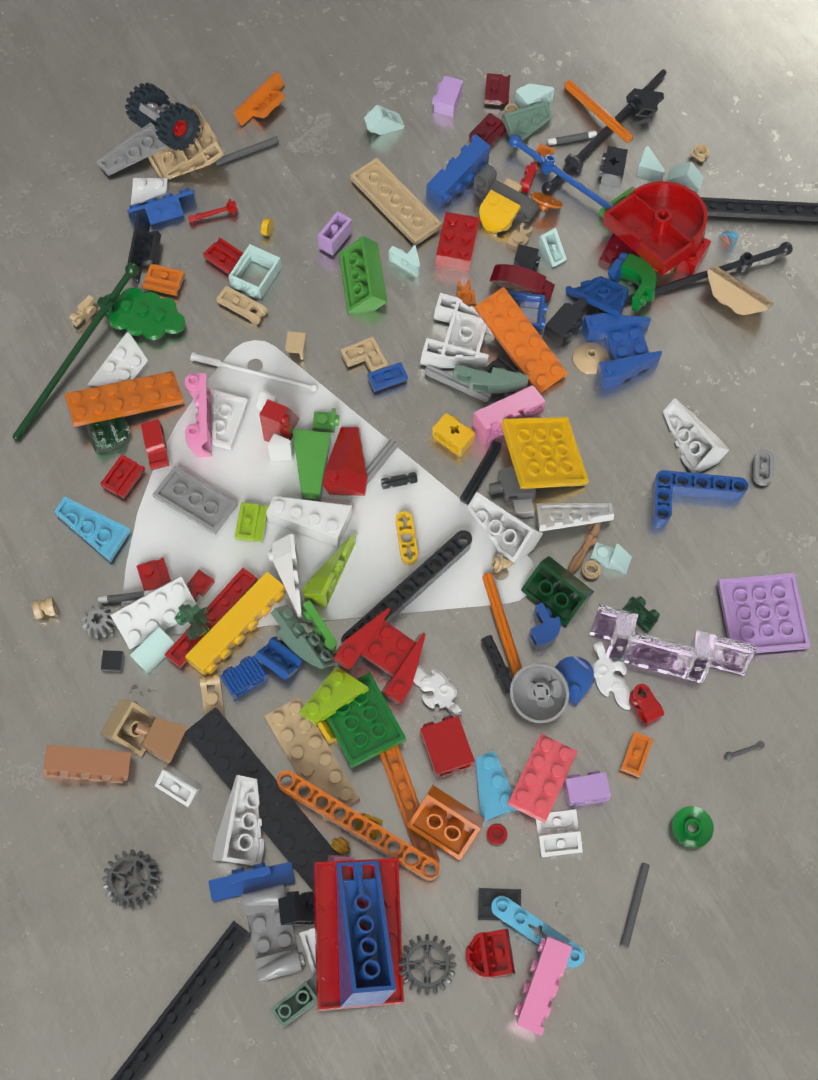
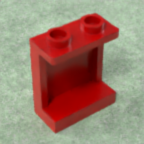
M446 716L442 718L441 722L435 724L434 722H428L423 725V728H420V735L423 738L432 763L435 779L474 766L475 760L459 716Z

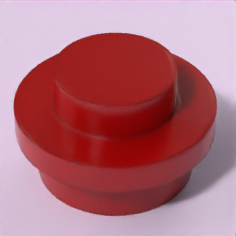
M495 823L488 828L487 838L492 844L500 845L507 839L508 833L502 824Z

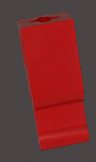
M156 419L141 423L151 471L170 466L164 430L160 420Z

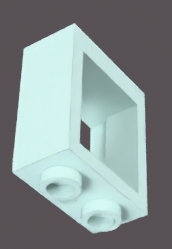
M249 244L229 274L230 286L237 291L241 290L247 293L252 298L256 297L261 300L282 269L281 258ZM252 261L270 269L259 287L240 279Z

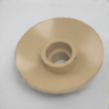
M585 342L575 348L572 360L579 371L585 374H596L599 362L608 361V353L604 347L597 343Z

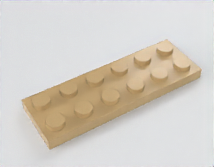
M375 158L350 175L351 181L414 245H418L442 228V223L378 158Z
M299 696L265 715V720L298 776L348 807L360 801L317 725H314L300 715L299 711L303 708L304 703ZM305 788L307 793L310 794V790ZM322 798L317 801L316 805L319 808H324L327 806L328 801ZM341 809L336 810L335 813H334V816L337 815V814H339L340 812H342V811H344V810H341ZM321 816L324 822L328 820L325 817Z

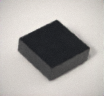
M103 650L101 671L122 672L124 652Z

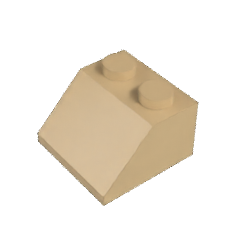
M120 699L100 735L142 757L145 749L140 745L144 736L135 733V727L139 721L150 725L152 720L157 717L133 701Z

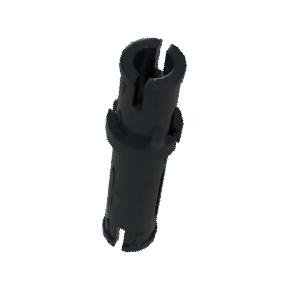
M488 635L482 638L481 642L496 671V678H499L504 692L510 693L511 671L509 667H506L493 640V636Z

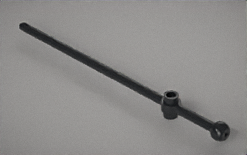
M662 69L643 89L651 90L666 75L667 71ZM628 103L614 118L620 122L632 110L633 106ZM606 125L577 155L573 156L570 153L564 161L567 165L562 170L567 174L571 170L579 172L584 165L581 160L611 129ZM557 175L551 182H545L541 188L543 194L552 195L555 191V186L562 178Z
M783 242L778 248L756 255L745 252L738 261L719 266V268L724 271L736 268L746 271L751 268L754 262L779 254L784 256L791 254L793 247L791 243ZM708 270L656 286L655 294L707 278ZM634 294L628 295L625 304L632 302Z

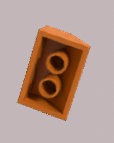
M432 785L407 827L458 860H461L480 831L485 818Z

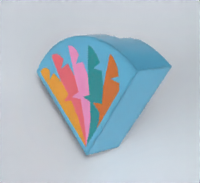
M725 231L719 237L732 248L735 246L739 234L734 231Z

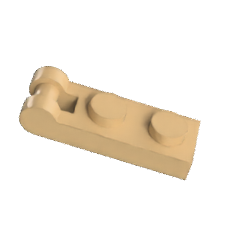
M225 286L216 298L219 304L249 319L255 325H258L261 322V317L265 316L268 312V309L262 304L228 286Z
M215 674L213 677L208 678L206 676L199 677L204 716L217 707L225 717L220 674ZM215 685V690L208 691L207 686Z

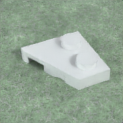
M133 178L131 205L142 204L153 198H156V200L162 199L164 195L168 194V178Z

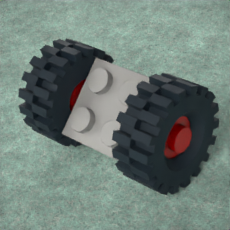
M145 82V85L141 83L139 84L140 87H134V92L130 91L129 95L131 96L126 99L128 104L125 105V108L128 110L126 114L131 121L141 128L151 122L155 129L158 130L155 132L158 139L173 150L182 151L183 147L189 148L188 144L193 145V139L198 138L196 133L200 132L198 126L201 125L196 112L182 103H170L167 100L169 99L168 95L152 83Z

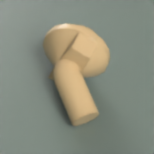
M498 554L492 559L491 567L494 572L498 573L515 563L505 559L502 554Z

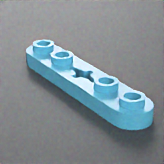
M497 896L492 900V913L539 945L541 939L546 938L540 935L534 937V931L528 927V924L535 927L541 925V931L544 934L571 944L572 950L567 965L578 967L584 962L585 953L580 946L505 896Z

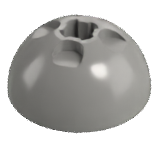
M533 663L523 667L516 673L511 682L510 697L514 708L523 718L535 723H547L557 719L564 712L569 702L570 690L566 678L557 668L545 663Z

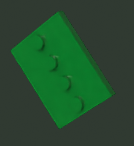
M370 672L357 678L358 681L368 687L369 691L364 694L361 693L354 698V701L348 705L346 703L337 709L336 713L326 719L351 768L407 741Z

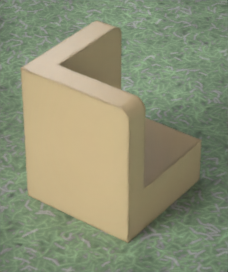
M288 331L285 351L300 353V360H304L307 344L306 333Z

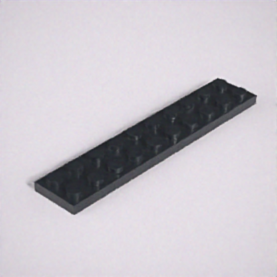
M215 707L187 729L184 733L185 736L230 791L232 790L236 775L257 779L260 803L258 806L259 819L262 821L260 828L287 861L292 863V867L314 892V863L328 862V855H338V853L331 847L294 800L280 790L275 777L217 707Z

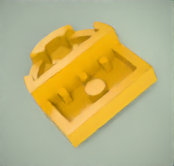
M490 190L479 210L482 226L488 232L495 234L504 230L507 231L512 226V221L521 209V206Z

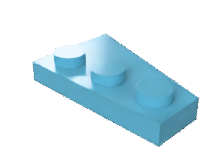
M495 751L475 758L480 815L485 818L484 822L516 810L507 805L513 791Z

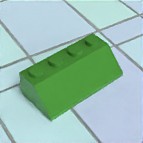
M362 236L339 252L348 313L375 311L387 303L378 243Z

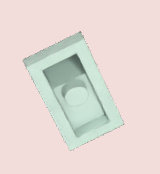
M416 245L412 247L408 254L400 248L394 246L390 248V262L417 277L420 275V262Z
M596 542L590 560L626 575L632 556L619 544H616L614 549Z

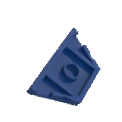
M599 276L592 280L580 282V286L576 288L567 286L566 294L577 299H585L588 304L620 317L629 294V288Z

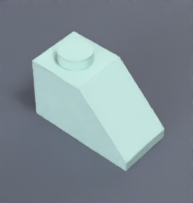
M529 83L516 90L515 103L520 109L545 101L549 103L553 101L555 89L549 86Z
M376 105L364 117L367 129L371 133L379 135L405 127L400 114Z

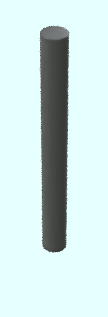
M278 137L270 138L222 156L215 161V164L218 166L279 143Z
M647 863L641 864L621 941V946L629 948L650 867Z

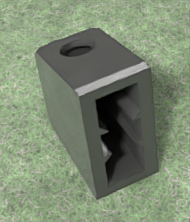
M513 465L500 470L497 476L498 482L489 484L491 495L501 493L504 502L535 499V488L520 489Z

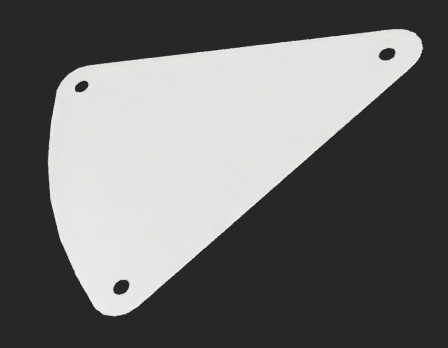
M252 340L235 347L223 363L248 369L249 361L258 359L263 364V368L259 372L308 385L315 384L317 385V390L311 391L309 388L220 366L207 380V388L211 390V457H196L186 443L185 429L189 424L196 423V414H198V408H196L193 399L178 420L166 443L170 466L153 470L136 516L123 586V594L144 591L136 566L152 560H159L164 557L171 581L181 576L187 586V583L198 569L213 578L215 583L205 596L202 597L199 594L197 596L196 604L200 611L164 630L167 635L183 634L242 568H245L258 580L268 572L281 582L274 563L269 560V550H272L273 542L289 534H294L302 611L303 603L306 602L302 593L305 583H309L311 577L351 534L356 535V544L327 608L324 609L313 604L323 621L365 616L461 530H466L472 535L470 550L399 614L488 606L490 601L482 576L486 573H492V559L500 553L492 540L488 538L481 525L477 523L467 509L468 505L462 503L459 497L398 447L368 483L365 496L329 495L323 487L321 502L352 506L353 515L339 547L268 522V519L263 543L235 540L241 502L269 506L274 496L302 500L294 438L292 437L291 440L292 460L270 461L269 442L264 441L259 417L261 410L257 409V401L261 389L277 396L279 404L290 408L300 418L295 429L313 431L314 411L332 413V408H336V415L340 416L339 426H335V433L325 432L330 433L331 436L328 461L341 427H359L365 468L370 465L389 441L276 346L266 341ZM213 390L246 398L249 402L231 450L213 445ZM174 466H177L237 503L236 509L216 535L153 497L152 494ZM411 472H416L417 483L410 484L409 482L407 483L408 485L394 488L390 486L389 489H382V478L388 477L391 479L392 476L408 475ZM401 511H407L413 517L418 560L411 566L405 565L401 561L396 515ZM403 517L401 521L403 522V529L407 528V520ZM404 534L401 539L404 542H410L412 536ZM460 539L459 543L467 544L468 541L465 539ZM407 548V557L412 559L413 555H411L410 548ZM451 551L445 552V555L448 557H452L454 553ZM528 555L507 568L509 575L506 579L497 580L494 578L502 604L520 601L527 596L521 589L535 570L533 561ZM432 564L431 567L433 569H439L440 565ZM424 576L417 577L419 582L427 580ZM404 589L402 592L409 595L412 593V590ZM286 593L281 602H276L271 607L272 612L274 608L288 605L297 618ZM135 600L121 602V608ZM391 601L388 605L394 608L397 607L399 604L395 601ZM270 612L266 617L263 616L258 621L257 627L279 624ZM302 614V619H303V620H300L299 622H300V623H306L307 621L305 620V618H304V616H303V614Z

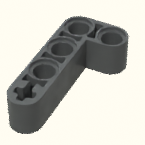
M485 164L474 178L475 194L484 200L490 190L497 192L521 206L516 218L524 222H530L539 210L538 203L496 180L497 172L495 168Z

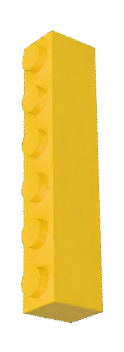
M266 572L185 656L187 662L203 676L212 674L217 669V664L231 654V649L243 642L249 630L253 631L257 627L258 621L271 612V607L276 602L279 603L283 600L286 593L285 586L270 573Z

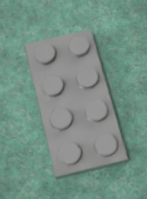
M177 466L173 467L152 494L155 499L214 535L217 534L237 507L236 502Z

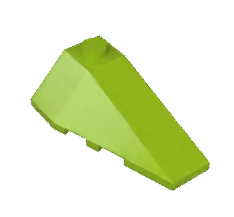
M351 534L311 577L309 583H305L302 590L304 601L310 600L314 605L324 609L327 608L356 544V535Z

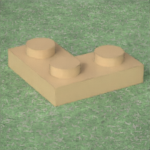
M374 337L340 349L347 367L365 361L370 372L388 367V363Z

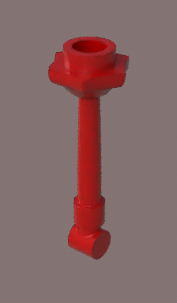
M229 199L225 207L197 213L194 216L190 215L188 220L193 223L196 220L199 221L224 211L235 215V211H238L236 202Z

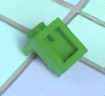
M332 408V413L314 411L313 431L335 433V426H339L340 418L339 415H336V408Z

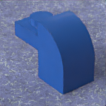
M543 603L536 605L534 610L540 625L531 628L529 632V637L537 652L551 646L556 641L561 628L559 616L551 619V611L548 607L545 608Z

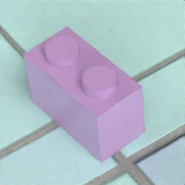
M448 76L443 77L442 82L438 83L437 95L434 94L432 100L435 113L454 116L463 91V80Z
M337 211L317 235L318 248L333 256L352 233V219Z
M591 771L587 773V776H580V774L569 775L568 779H565L563 783L568 808L609 801L611 793L606 772Z

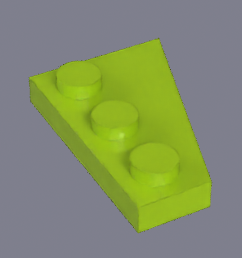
M336 666L299 713L314 725H318L319 722L336 713L337 709L346 703L348 705L354 701L355 697L361 693H366L369 689L366 685Z

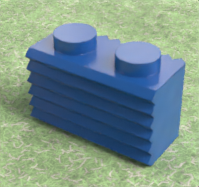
M255 655L243 658L240 661L241 664L226 668L221 675L223 683L234 700L268 680L267 673L255 658Z

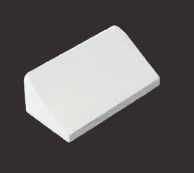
M274 434L268 443L270 461L292 460L291 440Z
M171 766L163 768L155 784V787L187 807L191 805L202 788L200 784Z

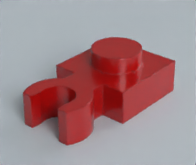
M198 569L187 583L195 602H197L198 594L204 597L215 581Z

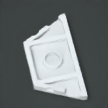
M127 332L87 384L89 388L140 377L149 362L131 334Z

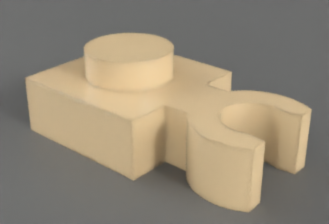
M521 223L519 232L513 231L506 242V247L517 251L519 244L526 246L530 238L528 236L532 234L533 227H530L529 230H524L525 223Z
M88 295L77 306L78 310L69 317L72 320L71 323L78 327L83 319L87 320L95 314L98 309L95 298Z

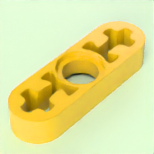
M401 511L396 515L401 561L405 565L411 566L418 560L413 517L409 512ZM403 517L407 520V528L403 529V522L401 521ZM404 534H409L412 536V540L404 542L401 537ZM407 548H410L411 555H413L412 559L407 557Z

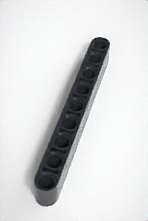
M466 530L457 532L344 633L341 643L370 622L375 615L380 614L387 608L391 610L384 620L389 623L470 550L472 544L471 533ZM465 539L468 541V543L461 544L459 543V540ZM451 551L454 555L448 557L445 555V552ZM438 564L440 565V568L433 569L431 565ZM424 576L427 580L419 582L417 577ZM404 589H410L412 590V593L406 595L402 591ZM391 601H395L399 605L393 608L388 604Z

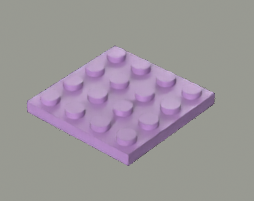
M795 573L727 578L717 581L731 655L809 649L810 642Z

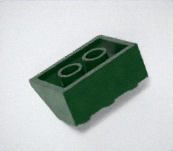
M550 556L539 563L521 589L523 593L537 604L543 603L545 608L548 607L553 617L559 616L560 622L565 626L572 621L595 592Z

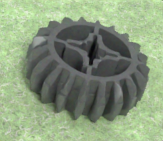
M131 849L128 856L126 851H122V858L116 854L114 856L117 860L115 863L108 861L111 869H104V872L109 875L102 877L104 882H108L103 886V889L109 890L106 896L108 898L113 896L111 902L115 904L119 901V906L122 908L126 902L129 909L132 908L133 902H135L137 907H140L141 899L148 903L146 896L148 894L151 897L155 896L151 889L159 888L154 882L160 881L161 878L154 875L159 873L160 870L159 868H153L156 865V861H150L151 856L149 854L144 856V852L140 850L136 855L135 850ZM134 862L127 871H120L124 865ZM140 864L146 867L147 880H144L139 875L141 870L139 868ZM133 874L138 881L135 880L130 883L125 877ZM116 878L123 881L122 894L116 889ZM135 887H144L139 893L129 896V893H132Z
M429 934L425 935V941H422L421 936L418 935L417 944H415L414 940L410 939L409 943L412 948L410 949L404 945L403 949L407 952V955L404 953L400 955L402 959H405V962H398V966L405 967V970H401L399 974H407L408 976L403 980V983L406 984L411 981L410 990L415 985L418 986L417 994H420L422 988H425L426 996L429 995V988H433L434 994H437L438 985L442 990H445L446 987L443 981L451 984L452 980L447 975L455 976V972L450 970V967L457 966V963L450 962L451 959L455 958V954H447L451 950V946H447L444 949L442 946L445 944V940L442 939L440 944L436 943L438 939L436 935L433 937V941H429ZM424 947L423 958L409 961L417 949ZM431 947L438 950L445 961L435 960L431 956ZM426 954H428L429 962L434 965L433 968L430 967L428 976L426 975L425 966L416 965L425 962ZM410 968L420 969L424 975V982L417 980L412 975ZM445 968L441 978L431 983V972L435 969Z

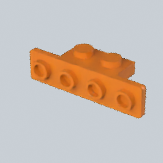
M275 71L233 112L239 125L243 126L253 116L265 118L275 107L280 105L285 96L279 90L285 84L279 72Z

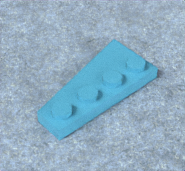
M65 496L54 511L56 516L109 562H112L131 532L130 528Z

